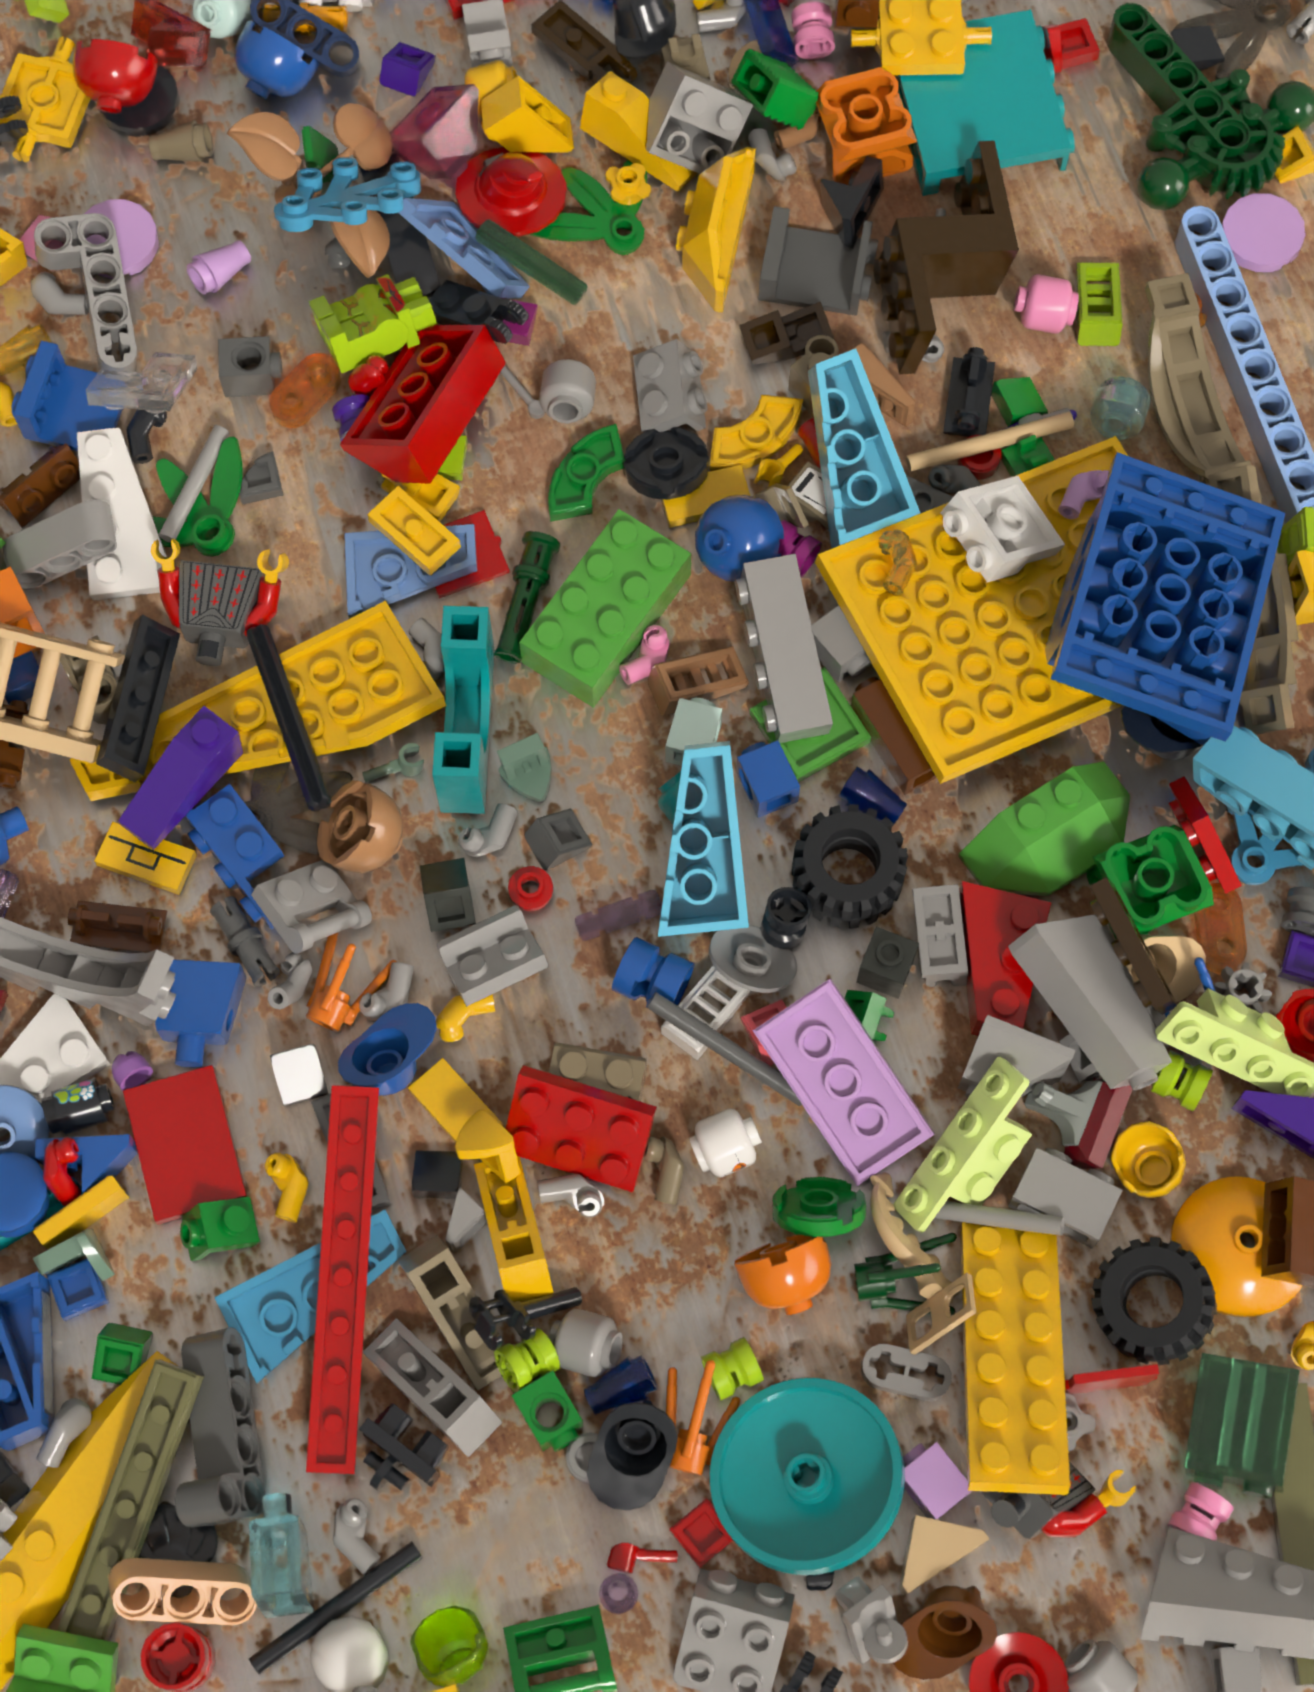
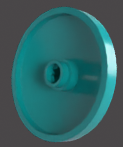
M798 1378L771 1385L750 1397L732 1414L723 1427L714 1447L710 1466L712 1501L719 1520L729 1536L739 1548L758 1563L779 1572L793 1575H818L833 1572L865 1556L883 1539L892 1526L902 1502L905 1486V1465L902 1450L885 1415L870 1399L859 1391L845 1384L822 1378Z

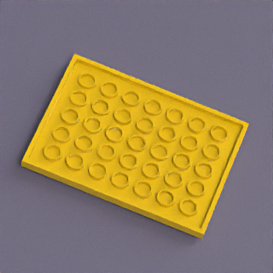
M1116 436L1016 475L1019 476L1065 543L1064 547L1056 555L1027 563L1018 574L987 583L980 572L971 570L966 560V550L957 537L949 536L944 530L943 516L940 512L948 503L817 555L815 561L817 568L940 784L1124 706L1051 680L1050 677L1054 666L1047 664L1045 653L1065 578L1088 520L1100 499L1086 501L1076 519L1063 517L1059 513L1058 508L1071 479L1075 475L1095 470H1109L1117 452L1128 456Z

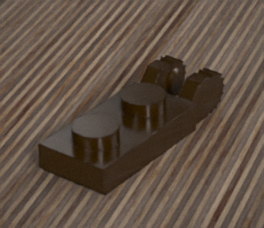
M562 0L555 3L531 24L532 34L588 81L592 80L594 85L607 74L603 68L608 64L617 76L628 83H632L638 76L633 64L626 57L618 53L617 46Z

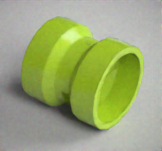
M1170 1050L1168 1054L1172 1063L1158 1072L1157 1076L1159 1079L1153 1083L1151 1092L1162 1097L1170 1095L1178 1099L1180 1106L1194 1111L1207 1087L1213 1070L1201 1064L1195 1066L1188 1064L1182 1055ZM1182 1070H1184L1185 1073L1177 1089H1174Z
M536 1328L534 1338L522 1339L516 1345L508 1343L494 1351L498 1370L508 1387L515 1393L531 1384L532 1380L537 1376H544L552 1370L556 1372L560 1369L559 1358L548 1336L539 1328Z
M745 1337L731 1342L729 1349L721 1353L712 1351L701 1356L704 1369L708 1360L715 1362L711 1385L720 1401L734 1395L735 1389L742 1385L752 1387L764 1381L759 1364Z

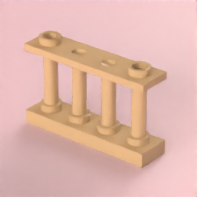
M0 622V740L89 763L96 762L102 740L94 739V732L90 728L105 665L117 667L123 664L125 655L114 652L115 645L105 641L88 639L87 645ZM17 642L44 648L29 713L23 714L22 720L6 716V709L2 707ZM61 653L88 660L72 726H67L66 731L49 727L50 720L46 719Z

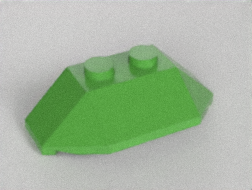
M1104 761L1073 766L1001 811L959 853L958 857L979 885L1016 894L1050 896L1096 867L1092 856L1108 851L1116 843L1124 842L1130 794Z

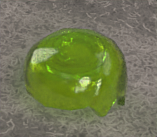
M456 1605L437 1609L424 1618L410 1639V1645L420 1673L428 1682L440 1687H447L453 1684L458 1685L470 1680L483 1668L489 1650L487 1636L476 1614L470 1609Z

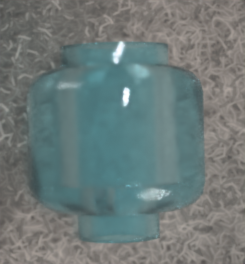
M1113 377L1102 382L1091 407L1090 420L1094 428L1108 439L1116 436L1118 440H1124L1138 435L1145 425L1150 408L1148 390L1139 381L1129 377Z

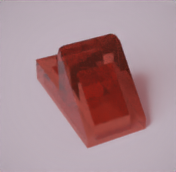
M134 0L131 35L147 43L145 59L148 60L150 52L158 59L157 66L203 67L206 65L211 29L157 0Z

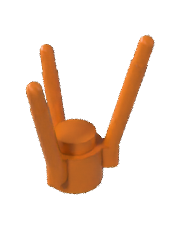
M338 933L327 937L313 993L306 1005L309 1008L306 1018L334 1032H339L342 1024L352 1027L360 1011L359 1002L363 995L366 993L371 995L376 993L389 978L391 964L397 962L396 960H391L355 1002L349 1006L347 1004L351 997L340 991L339 988L356 950L354 944H348L330 986H325Z
M713 1360L706 1362L688 1430L679 1428L676 1450L669 1466L701 1476L704 1466H711V1459L717 1439L741 1402L737 1396L731 1399L706 1446L707 1436L700 1434L699 1429L715 1369V1362ZM671 1367L668 1369L666 1414L674 1422L676 1428L677 1369Z

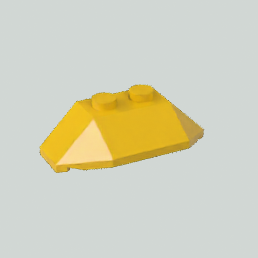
M746 147L724 156L699 175L696 191L688 190L684 215L689 216L688 225H680L678 231L676 251H682V269L715 312L723 313L753 182L756 148Z

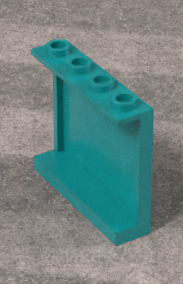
M1031 10L965 21L967 27L991 26L992 40L991 45H966L964 52V74L894 75L898 81V93L903 106L909 111L912 118L911 127L917 142L909 144V148L913 156V163L922 196L937 194L941 179L963 175L966 161L968 158H971L978 141L995 140L1001 168L1056 159L1059 171L1066 170L1069 155L1074 153L1075 150L1074 135L1071 128L1065 127L1063 121L1065 115L1063 97L1061 93H1055L1053 86L1055 81L1054 66L1051 59H1045L1043 52L1045 47L1043 28L1041 25L1035 24Z

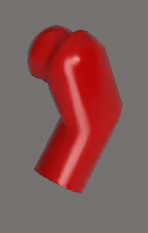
M70 1137L63 1138L60 1141L55 1138L45 1148L43 1180L63 1206H67L81 1196L80 1188L67 1171V1163H73L79 1157L77 1154L79 1152L78 1145Z

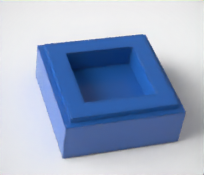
M87 1258L47 1275L59 1312L64 1321L110 1303L102 1280Z

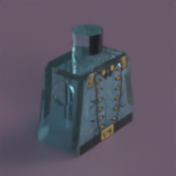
M274 1493L266 1495L262 1498L263 1518L252 1520L249 1523L252 1598L266 1619L314 1612L307 1530L300 1516L292 1514L290 1494Z

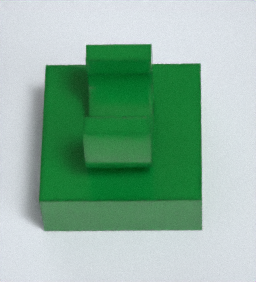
M1035 435L1022 439L1001 451V461L1011 477L1055 460L1043 438H1036Z
M847 990L844 999L871 1039L885 1041L887 1035L878 1032L877 1027L881 1017L893 1018L894 1016L893 1010L885 1006L887 998L874 992Z

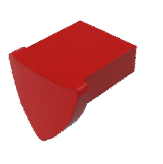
M1087 18L1060 25L1049 24L1042 26L1045 38L1043 52L1045 59L1052 60L1055 74L1062 72V69L1098 60L1100 49Z

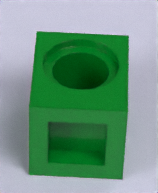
M553 1370L511 1395L513 1402L542 1451L552 1446L554 1452H558L580 1437L577 1430L584 1427L583 1421ZM548 1403L557 1404L564 1411L562 1421L554 1427H544L537 1421L539 1409Z

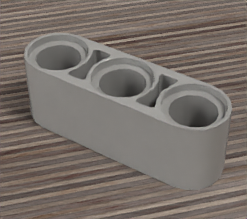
M88 500L78 503L4 539L6 544L3 546L6 568L11 566L22 589H32L44 585L115 551L117 542L110 505L102 500Z

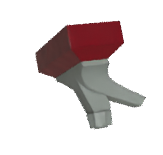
M1098 1077L1092 1081L1085 1082L1078 1090L1064 1094L1055 1090L1052 1086L1041 1082L1036 1085L1032 1093H1028L1024 1105L1027 1109L1045 1115L1058 1125L1062 1135V1145L1065 1146L1064 1154L1071 1158V1165L1079 1169H1099L1104 1166L1132 1088L1128 1085L1110 1089L1104 1079Z

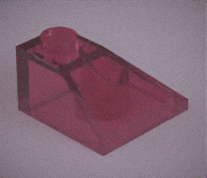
M474 84L433 87L390 132L392 153L397 152L399 158L405 162L413 163L416 166V170L429 179L452 180L461 175L468 167V159L477 151L479 90Z

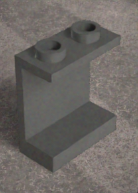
M774 206L760 275L758 300L798 307H808L821 301L824 311L857 316L860 300L868 301L872 276L865 275L866 264L874 265L876 259L878 239L871 238L873 222L864 221L862 238H858L853 248L844 246L838 234L789 227L790 209Z

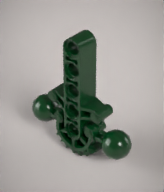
M1126 3L1120 5L1115 10L1107 38V46L1110 52L1163 112V114L1156 115L1153 118L1147 135L1146 146L1153 152H1160L1166 147L1171 151L1175 149L1183 154L1182 159L1178 161L1160 157L1150 160L1142 168L1137 177V192L1141 201L1151 209L1165 211L1175 208L1186 197L1189 190V182L1195 179L1208 188L1210 197L1216 191L1223 192L1226 200L1232 196L1233 192H1236L1241 197H1245L1250 190L1258 193L1263 188L1264 183H1269L1274 178L1277 168L1280 167L1283 160L1282 154L1285 147V137L1274 132L1279 130L1287 133L1297 126L1302 131H1305L1314 122V90L1307 84L1299 81H1288L1279 84L1269 95L1266 103L1267 108L1263 110L1260 105L1250 101L1247 93L1250 75L1246 70L1235 69L1229 76L1209 82L1144 7L1136 3ZM1234 108L1240 111L1239 115L1236 113Z

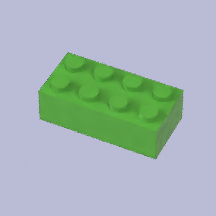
M618 509L520 640L522 663L594 708L620 673L619 666L628 662L641 644L645 629L656 624L691 576L692 553Z

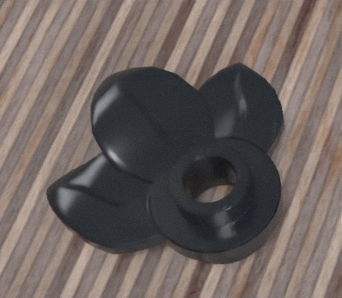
M163 1501L155 1511L139 1558L211 1562L215 1557L218 1547L215 1525L187 1527L180 1521L175 1506L168 1501ZM182 1585L176 1588L171 1596L176 1598L185 1597L191 1593L194 1587Z

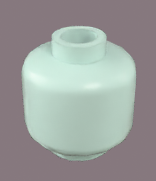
M194 0L193 16L200 30L211 38L222 39L235 36L242 32L247 21H252L250 13L252 1Z

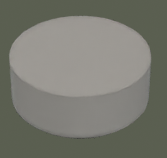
M597 1433L579 1435L580 1437L569 1444L566 1452V1462L570 1473L577 1480L584 1483H589L587 1470L589 1458L598 1436Z

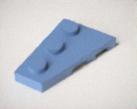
M405 198L403 200L404 208L398 213L475 278L488 294L508 299H521L530 287L528 283L479 229L462 215L460 208L454 202Z
M474 524L445 526L460 539L461 548L431 576L380 531L344 533L347 611L349 619L384 601L389 605L478 571Z

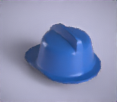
M406 1003L392 1008L343 1050L338 1060L339 1074L345 1082L353 1086L379 1088V1096L395 1094L405 1089L412 1082L416 1074V1059L425 1052L434 1039L437 1030L436 1017L428 1007L419 1003Z

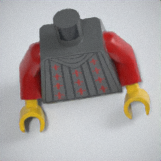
M174 538L171 539L173 552L171 557H165L159 552L158 539L155 540L151 546V554L155 561L161 563V568L157 570L161 602L172 625L181 629L185 641L198 644L195 659L198 663L206 666H220L224 647L245 648L249 643L246 636L247 630L250 627H257L259 624L267 625L276 616L282 583L278 579V574L284 572L289 565V558L285 553L279 555L276 569L272 568L268 562L270 549L264 550L259 554L257 558L258 568L180 560V565L177 567L174 565V559L180 554L181 547L179 542Z
M1069 1461L1070 1489L1068 1495L981 1492L993 1504L991 1514L995 1522L1005 1528L1014 1527L1027 1539H1032L1042 1532L1049 1537L1073 1538L1083 1533L1106 1515V1507L1109 1505L1113 1507L1124 1505L1135 1492L1136 1486H1133L1126 1493H1120L1115 1490L1113 1483L1124 1472L1123 1470H1115L1102 1484L1101 1493L1095 1496L1093 1492L1096 1488Z

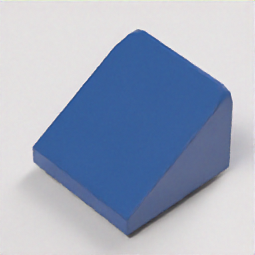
M32 651L13 659L5 692V699L9 705L12 700L26 701L33 696L39 665Z

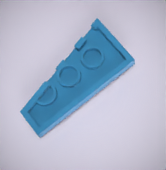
M386 1210L371 1216L367 1287L407 1252ZM321 1243L214 1297L228 1326L235 1328L244 1341L247 1364L256 1383H259L315 1333Z

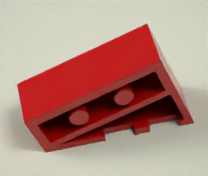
M962 881L959 895L968 966L966 990L971 1035L979 1036L987 1015L1023 1029L1033 983L1013 957L1008 946L1035 924L1047 923L1051 902Z

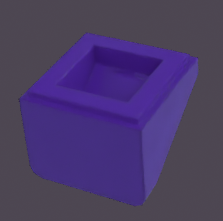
M402 42L398 43L382 59L380 84L407 95L415 96L420 91L433 66L436 55Z

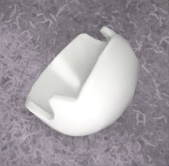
M354 1616L334 1619L317 1632L312 1643V1651L310 1652L311 1664L315 1674L329 1692H352L354 1687L359 1686L376 1688L384 1681L389 1664V1652L380 1633L370 1622Z

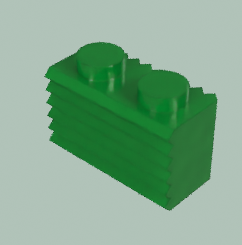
M752 49L745 51L731 80L732 86L752 103L765 118L775 119L778 123L788 124L791 128L795 127L797 130L802 129L807 120L813 115L819 98V92H816L811 85H808V82H805V79H802V76H799L787 63Z

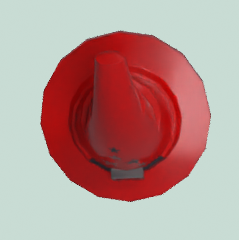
M504 147L484 151L466 163L457 176L455 198L462 215L476 228L497 236L519 237L539 232L557 219L565 207L567 184L560 168L546 155L538 152H510Z

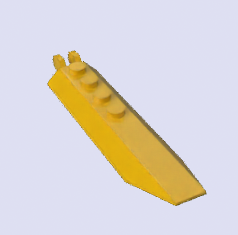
M158 1351L91 1412L90 1425L68 1445L58 1468L48 1466L14 1512L18 1516L14 1524L2 1533L13 1548L0 1561V1692L14 1675L16 1636L22 1625L26 1624L47 1629L69 1599L155 1360H163L176 1365Z

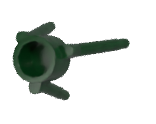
M949 1233L920 1242V1248L926 1252L956 1241L957 1235ZM892 1252L880 1256L865 1257L866 1263L854 1264L859 1302L870 1300L871 1309L894 1308L912 1311L924 1302L887 1297L889 1293H896L895 1280L937 1273L941 1270V1266L938 1263L893 1269V1265L890 1263L899 1260ZM950 1306V1315H954L956 1310L953 1306Z

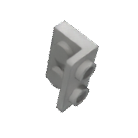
M516 905L437 943L438 951L448 975L466 1007L549 967L544 953L528 929L522 911Z

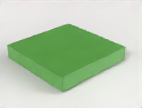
M825 667L821 669L833 721L829 734L780 743L798 783L871 742L870 734ZM764 700L751 707L749 714L770 744L775 742L776 738L774 731L767 732L762 707L767 705V701Z

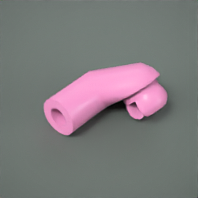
M652 625L646 628L643 633L638 657L619 666L620 675L627 685L648 677L654 664L666 662L669 639L666 630L662 626Z

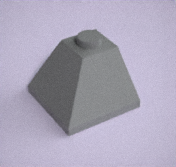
M987 1015L958 1089L966 1091L965 1096L969 1098L995 1059L1002 1057L1029 1079V1085L1021 1095L1023 1097L1028 1095L1029 1092L1032 1093L1036 1085L1041 1082L1047 1085L1060 1082L1076 1050Z

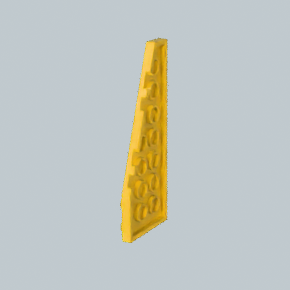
M386 601L279 654L315 756L368 746L446 706L444 696ZM257 665L162 712L159 715L144 776L136 783L97 765L96 762L89 763L74 758L69 759L90 801L137 792L172 739L203 706L207 707L239 732L243 754L225 774L290 762V756Z

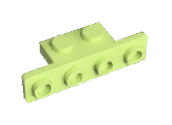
M1208 988L1197 1000L1199 1008L1182 1001L1155 1030L1158 1040L1271 1093L1309 1097L1314 1092V1063L1291 1052L1284 1034L1285 1028L1283 1024L1270 1013L1263 1012L1261 1014L1246 1007L1242 1001L1232 995L1225 997Z
M1002 1057L995 1059L894 1202L895 1210L915 1230L924 1232L949 1197L965 1204L982 1206L1032 1136V1133L1022 1124L1006 1117L1029 1085V1079Z

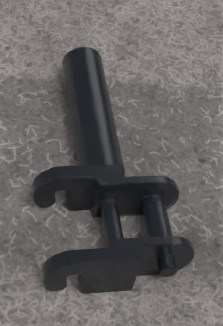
M574 1287L520 1303L519 1301L513 1302L509 1295L501 1289L494 1293V1299L483 1302L478 1296L471 1298L469 1312L476 1321L474 1327L476 1332L490 1350H495L502 1346L503 1341L500 1334L493 1336L496 1331V1323L505 1321L509 1327H514L523 1340L532 1339L535 1336L536 1328L534 1325L527 1326L529 1320L579 1306L582 1303V1295L580 1290ZM497 1309L500 1315L494 1317L490 1310Z

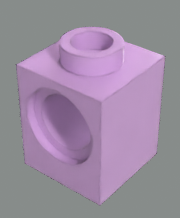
M937 1442L927 1450L920 1443L903 1457L905 1465L904 1489L927 1518L938 1520L972 1492L968 1491L967 1479Z

